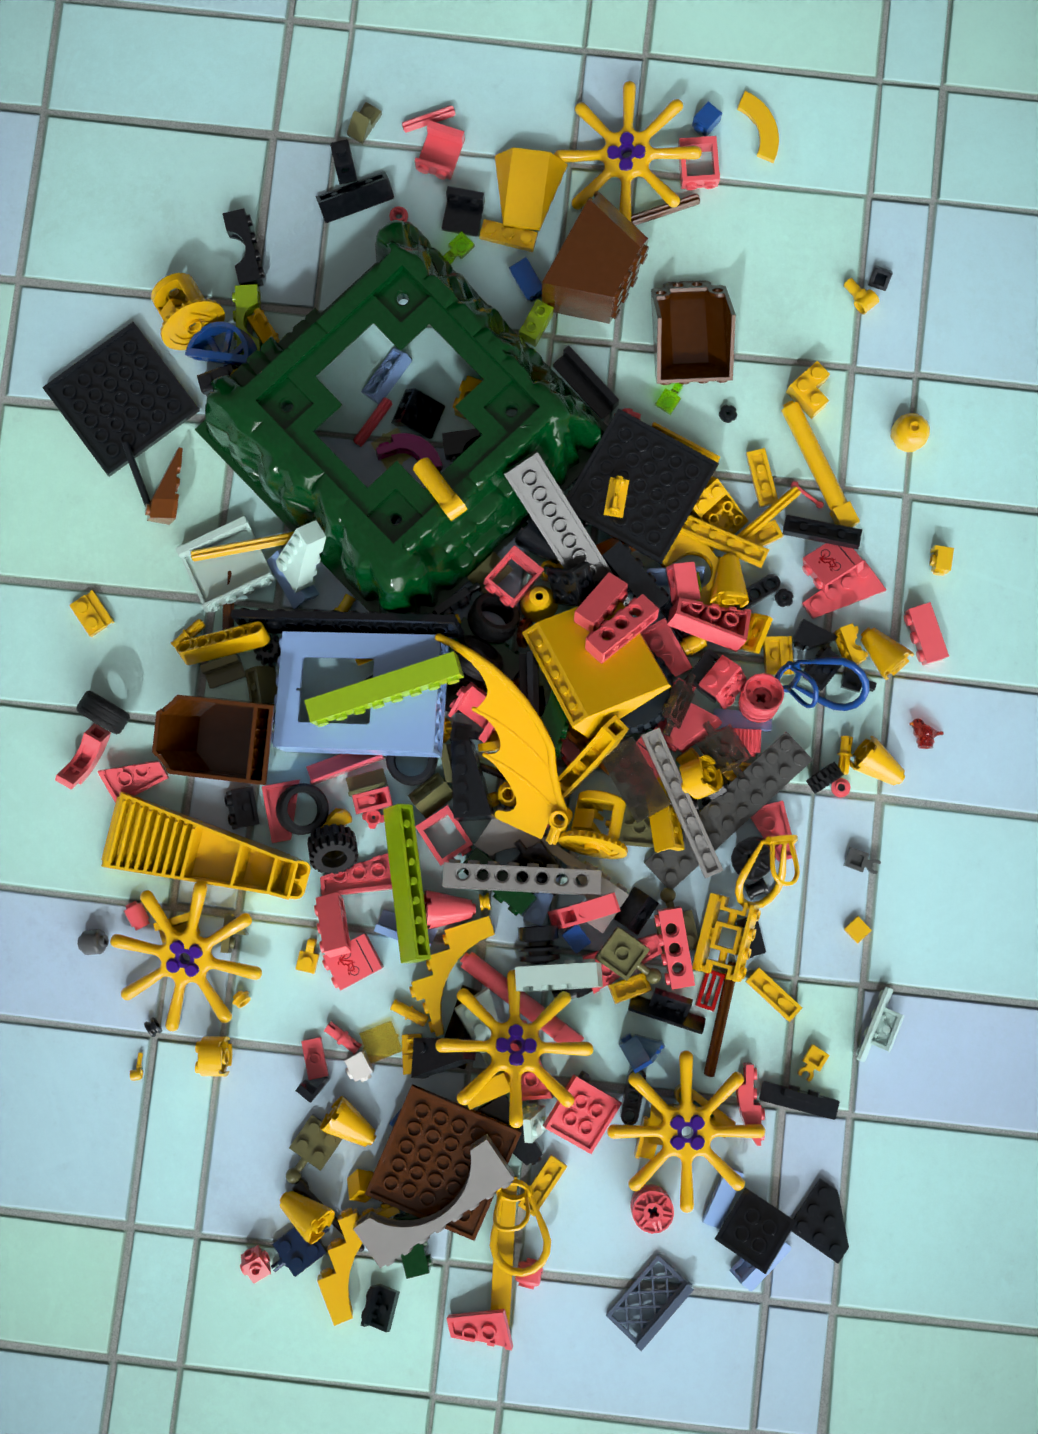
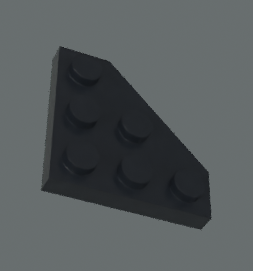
M820 1178L793 1218L797 1221V1224L792 1232L839 1264L849 1248L837 1189Z

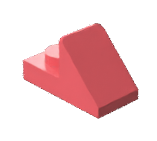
M389 786L352 795L356 814L380 810L393 805Z

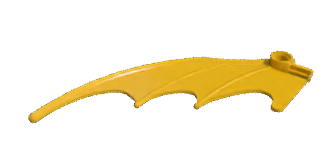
M436 634V641L451 647L474 665L487 686L488 691L485 700L478 707L473 706L471 709L485 717L495 728L500 739V750L490 754L483 752L482 756L491 761L502 773L513 789L517 801L516 806L511 811L497 810L494 814L495 818L539 839L543 838L549 824L551 828L546 841L550 845H556L561 832L567 830L573 814L570 808L566 806L557 773L555 747L544 723L526 696L493 663L465 645L442 634ZM557 814L562 815L565 821H560Z

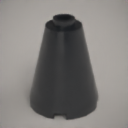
M530 517L526 521L528 525L525 529L521 527L516 535V545L558 564L559 560Z

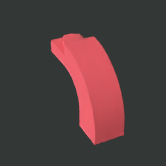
M94 723L84 732L77 753L56 775L55 780L71 790L77 784L81 785L101 758L111 732Z

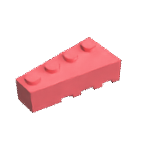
M679 598L669 611L667 625L737 652L747 641L751 610L745 609L742 611L737 610V607L729 606L724 608L719 607V604L712 603L711 605H706L701 601Z

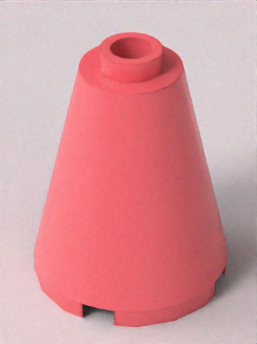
M430 890L424 891L427 929L470 920L472 915L476 914V905L472 903L471 899Z

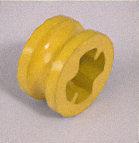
M486 893L484 896L479 894L481 911H484L485 908L491 910L489 893Z

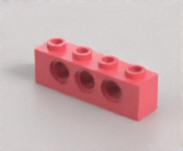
M644 594L638 598H633L627 607L619 609L612 619L604 621L597 631H592L587 635L585 649L602 664L658 618L659 608Z
M676 906L659 909L654 918L656 927L660 926L661 934H658L659 946H663L664 949L661 959L663 966H667L668 973H664L666 985H670L672 990L695 986L682 907ZM673 923L676 929L673 933L669 934L665 928L668 924ZM672 943H678L679 949L675 953L669 951V946ZM675 963H682L681 971L674 972L672 970V966Z

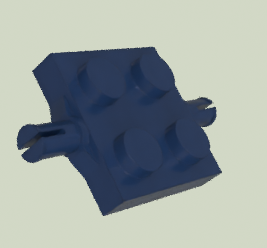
M294 1227L272 1244L278 1252L280 1259L272 1264L271 1268L273 1269L277 1266L273 1270L277 1272L285 1265L293 1276L296 1277L328 1251L322 1244L321 1238L314 1244H310L303 1239ZM327 1227L323 1232L326 1233L330 1231L329 1227Z

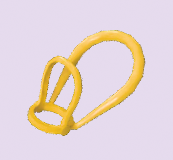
M797 835L767 836L765 840L760 841L736 880L735 895L737 902L742 907L744 902L760 905V908H763L774 900L780 893L783 885L790 886L797 882L800 874L798 858L794 844L798 841ZM763 844L769 845L770 870L776 883L769 894L761 900L755 902L747 901L743 895L744 882ZM786 844H789L795 870L794 877L790 882H785ZM775 845H782L777 875L775 869Z
M514 1179L511 1185L520 1186L525 1191L521 1195H508L502 1192L501 1188L496 1191L497 1201L493 1213V1226L489 1246L492 1257L500 1269L510 1275L524 1277L536 1273L545 1265L550 1255L551 1238L547 1225L530 1193V1185L522 1180ZM530 1198L543 1238V1251L539 1259L532 1266L516 1268L507 1264L500 1256L497 1246L499 1230L502 1232L518 1231L528 1223L530 1218ZM525 1199V1219L517 1226H500L503 1200L517 1202Z

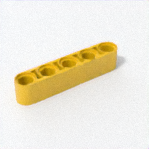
M257 621L181 641L177 645L176 651L186 665H193L263 647L269 643L270 636L263 624Z

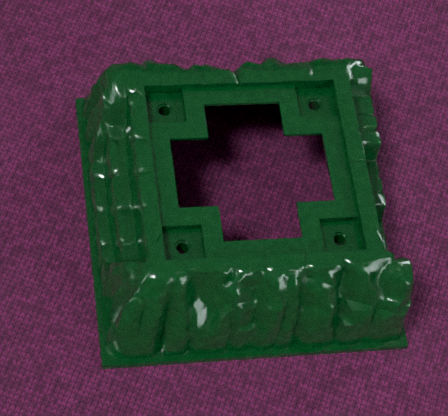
M393 220L379 229L375 243L376 263L322 313L315 307L306 315L304 320H301L293 327L292 332L287 333L278 343L273 337H269L261 346L260 351H254L246 359V363L232 371L230 376L225 375L212 380L213 390L208 393L205 405L206 419L195 431L292 532L315 520L318 522L326 536L323 552L319 553L320 562L367 611L424 614L426 612L433 613L434 608L456 594L469 582L467 575L491 552L496 554L501 552L516 537L521 527L525 529L528 525L526 521L530 518V515L503 472L536 450L561 491L564 492L578 479L608 426L543 361L541 355L535 349L530 348L524 339L510 328L500 313L477 294L464 276L453 270L440 251L431 247L429 240L417 227L410 222ZM402 299L408 300L405 305L399 304V301ZM372 324L400 351L430 325L483 379L455 406L482 435L441 473L452 490L467 507V510L453 521H450L427 488L424 489L398 461L392 464L367 488L314 433L321 424L342 406L340 401L316 376ZM286 405H293L292 410L288 412L284 411V407ZM514 409L517 411V414L509 416L507 411ZM395 516L402 518L399 524H393L391 520Z

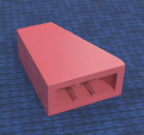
M685 700L663 737L669 750L673 752L678 750L683 753L721 726L722 721L714 714Z

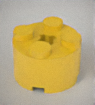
M703 755L680 765L679 770L683 781L681 783L682 790L697 800L720 791L719 789L723 785V777L720 769L716 770L713 765L716 763L715 760L709 755Z
M204 1036L201 1041L196 1042L195 1051L198 1053V1061L195 1063L196 1073H200L201 1076H228L230 1071L226 1070L227 1066L232 1064L233 1055L232 1044L227 1042V1040H230L228 1036Z

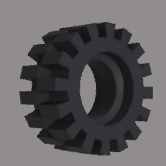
M833 762L811 776L806 782L815 794L843 776V773L838 765Z

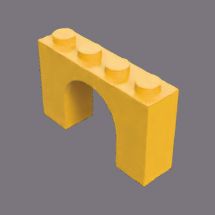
M679 533L660 565L666 568L688 555H695L704 559L710 567L711 577L710 581L700 592L701 598L695 601L711 605L710 595L721 557H717L713 553V547Z

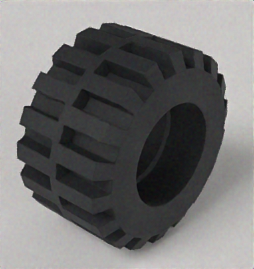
M342 824L323 825L322 828H317L308 837L307 845L310 864L318 872L338 874V872H345L346 869H350L353 867L352 864L357 862L359 855L356 836L349 827H344Z

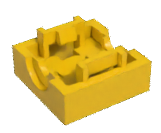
M852 623L840 627L833 634L838 636L835 641L841 657L859 665L866 660L868 653L863 651L861 646L856 645V634H858L859 629L858 626H854Z

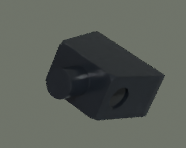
M346 139L330 143L339 184L358 181L349 141ZM349 168V171L342 172V169Z

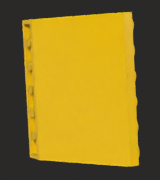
M620 602L612 616L609 615L606 620L612 619L619 609H624L626 607L625 604ZM575 607L535 623L523 631L522 634L531 651H533V655L571 726L587 738H591L615 715L621 719L670 688L671 685L641 633L602 664L585 649L586 637L590 632L574 622L575 610L578 608Z

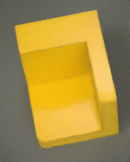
M356 1169L347 1178L349 1200L366 1203L371 1199V1197L365 1195V1192L374 1172Z

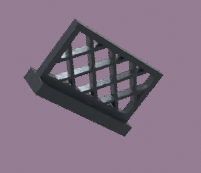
M527 651L526 654H519V690L526 696L539 715V666L533 651Z

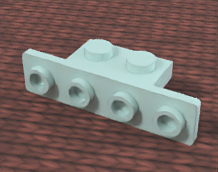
M889 987L881 990L878 996L879 1004L877 1008L873 1009L871 1014V1024L864 1031V1042L857 1049V1060L861 1062L866 1061L872 1045L890 1052L904 1019V1015L887 1008L893 993V989Z

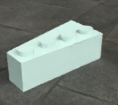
M316 520L297 528L276 560L278 569L283 572L295 593L315 583L313 576L317 575L316 564L320 563L319 553L323 552L326 540L325 533Z
M584 959L583 963L569 960L564 961V964L549 962L545 963V965L527 964V966L515 967L516 991L540 992L603 987L601 963L595 962V959Z

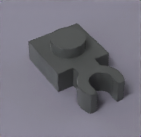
M850 847L843 866L859 872H863L864 868H867L868 872L877 874L878 871L872 869V864H881V861L878 859L868 860V853Z

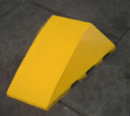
M515 147L495 155L503 226L540 231L568 164L551 152Z

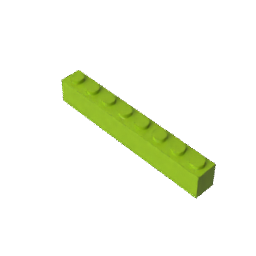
M453 651L304 701L310 723L322 727L335 719L336 721L348 718L347 715L353 713L355 715L363 714L366 712V709L372 707L373 709L385 706L384 703L390 701L396 703L409 695L411 697L418 696L427 689L430 691L439 689L440 685L445 683L455 684L459 682V679L464 678L458 655Z
M396 804L383 809L400 961L401 963H417L431 959L414 812L413 805Z

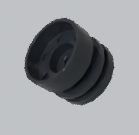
M759 836L748 837L736 845L731 855V861L737 874H740L750 858L749 854L752 855L760 841L765 840V838ZM763 844L746 879H759L770 871L769 845Z
M558 925L519 927L518 941L527 942V946L519 948V952H528V955L519 956L520 962L541 964L560 959V954H551V950H558L559 946L550 945V941L559 938Z

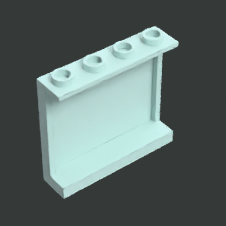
M245 516L175 548L202 603L201 606L207 613L220 609V606L226 603H234L237 601V598L243 595L248 596L260 587H267L275 580L261 549L200 561H193L191 558L192 550L256 539ZM228 571H231L230 583L227 585Z

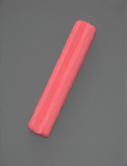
M450 105L403 121V130L407 133L427 126L429 120L439 122L454 117V107Z
M386 397L382 399L354 438L355 444L360 447L363 446L392 406L391 400Z

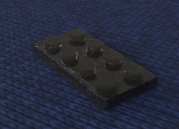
M633 737L618 744L602 760L605 769L637 824L671 805Z

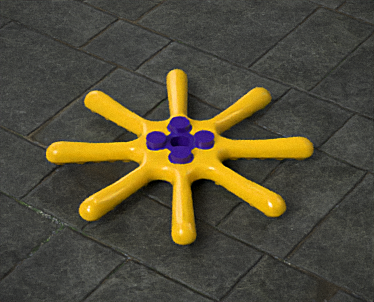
M627 81L623 85V128L619 132L610 131L584 102L577 103L575 106L576 114L604 138L605 145L600 150L562 149L557 150L554 155L565 163L602 161L604 163V170L572 199V207L580 210L587 200L592 198L594 193L610 178L617 177L621 181L619 211L631 222V181L638 176L643 177L670 207H677L680 203L679 196L650 171L649 163L654 159H698L702 154L701 148L698 146L653 148L650 145V139L683 109V102L679 99L672 100L644 131L640 132L633 128L636 85L632 81ZM627 152L632 153L631 156L627 158L623 157V155Z
M197 882L194 885L187 928L182 932H178L173 928L151 891L146 890L141 893V902L166 936V941L162 945L152 944L120 934H114L110 940L111 945L115 948L156 955L161 961L158 969L121 990V997L124 1000H131L165 976L171 977L174 980L175 988L165 1024L168 1031H176L179 1028L186 985L190 982H194L200 987L220 1022L228 1023L232 1019L231 1012L206 978V974L210 969H217L253 980H258L262 976V970L258 966L220 960L211 953L214 945L252 923V917L248 913L241 914L207 938L198 934L197 927L207 892V885L204 882ZM183 953H187L190 956V960H185Z
M514 969L507 973L509 1019L507 1022L500 1023L496 1021L468 989L463 988L457 992L458 1000L491 1030V1037L486 1041L441 1038L436 1041L435 1046L439 1052H487L491 1056L490 1065L457 1094V1101L461 1105H467L497 1072L505 1071L510 1076L509 1123L513 1128H519L523 1125L522 1074L527 1071L534 1073L564 1107H570L574 1103L573 1095L540 1065L539 1058L544 1053L589 1056L593 1053L594 1049L590 1042H543L539 1038L540 1029L570 1003L571 995L566 991L560 992L532 1023H524L520 1018V991H516ZM510 1044H517L520 1050L513 1051Z
M682 1051L679 1055L680 1104L676 1107L667 1105L638 1072H633L629 1075L628 1082L661 1112L662 1122L658 1126L612 1124L608 1127L607 1134L613 1139L660 1138L663 1143L661 1151L629 1180V1188L632 1191L640 1190L670 1156H677L681 1160L680 1209L688 1213L694 1208L693 1159L697 1156L705 1157L734 1190L740 1191L745 1186L744 1179L711 1149V1141L718 1136L762 1138L765 1135V1127L762 1124L726 1126L712 1124L710 1120L712 1112L743 1084L744 1076L740 1072H734L704 1106L697 1107L692 1103L691 1099L693 1054L690 1051ZM686 1126L691 1127L690 1134L683 1136L682 1129Z

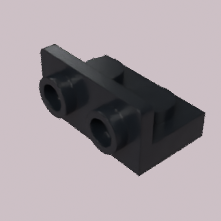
M253 786L232 789L226 792L224 802L229 809L228 823L232 826V830L260 824Z

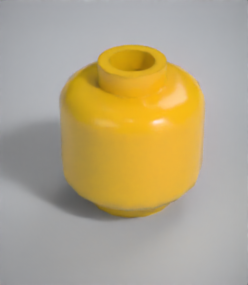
M504 782L498 788V800L505 806H515L517 801L513 789L508 782Z

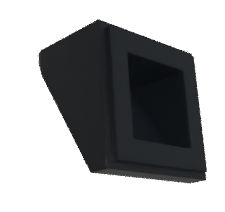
M875 266L868 286L886 291L893 272Z

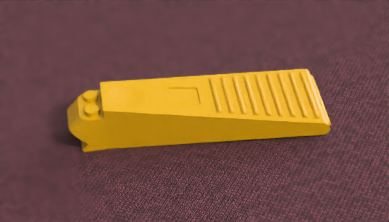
M120 791L119 797L117 796L101 859V866L106 868L191 882H204L209 885L269 894L287 900L289 898L299 899L304 895L310 874V865L307 862L286 852Z

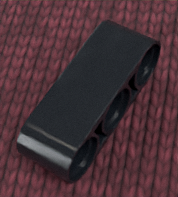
M770 574L747 587L749 602L746 606L737 608V610L744 611L774 594L780 587L781 581L779 577ZM766 581H773L775 583V588H768L766 585ZM756 590L759 593V598L751 597L750 591Z
M632 1067L627 1074L620 1109V1117L625 1125H634L638 1121L643 1098L628 1082L629 1075L634 1072ZM642 1069L639 1072L642 1073V1077L646 1080V1074ZM636 1091L638 1098L636 1100H629L628 1093ZM628 1110L634 1112V1117L631 1120L624 1118V1113Z

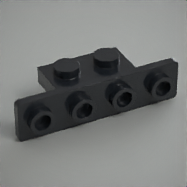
M655 987L651 999L636 996L629 1001V1011L698 1034H703L706 1018L689 1012L693 999Z
M767 1081L762 1082L759 1095L760 1101L833 1120L836 1119L840 1103L839 1100L819 1095L820 1092L808 1089V1092L800 1090L799 1086L789 1084L786 1087Z

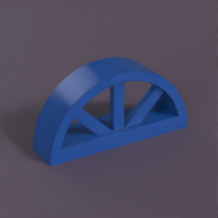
M213 322L202 327L198 333H195L187 346L185 355L199 361L222 364L232 363L241 366L257 350V347L251 336L242 329L227 322ZM226 332L223 351L221 352L213 338ZM233 332H235L242 343L229 353ZM209 343L213 351L203 349Z

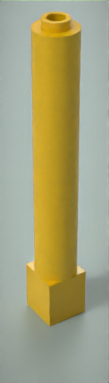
M793 400L783 405L784 408L781 412L831 511L829 514L834 524L848 527L856 526L860 520L851 502L847 501L799 402L794 403Z

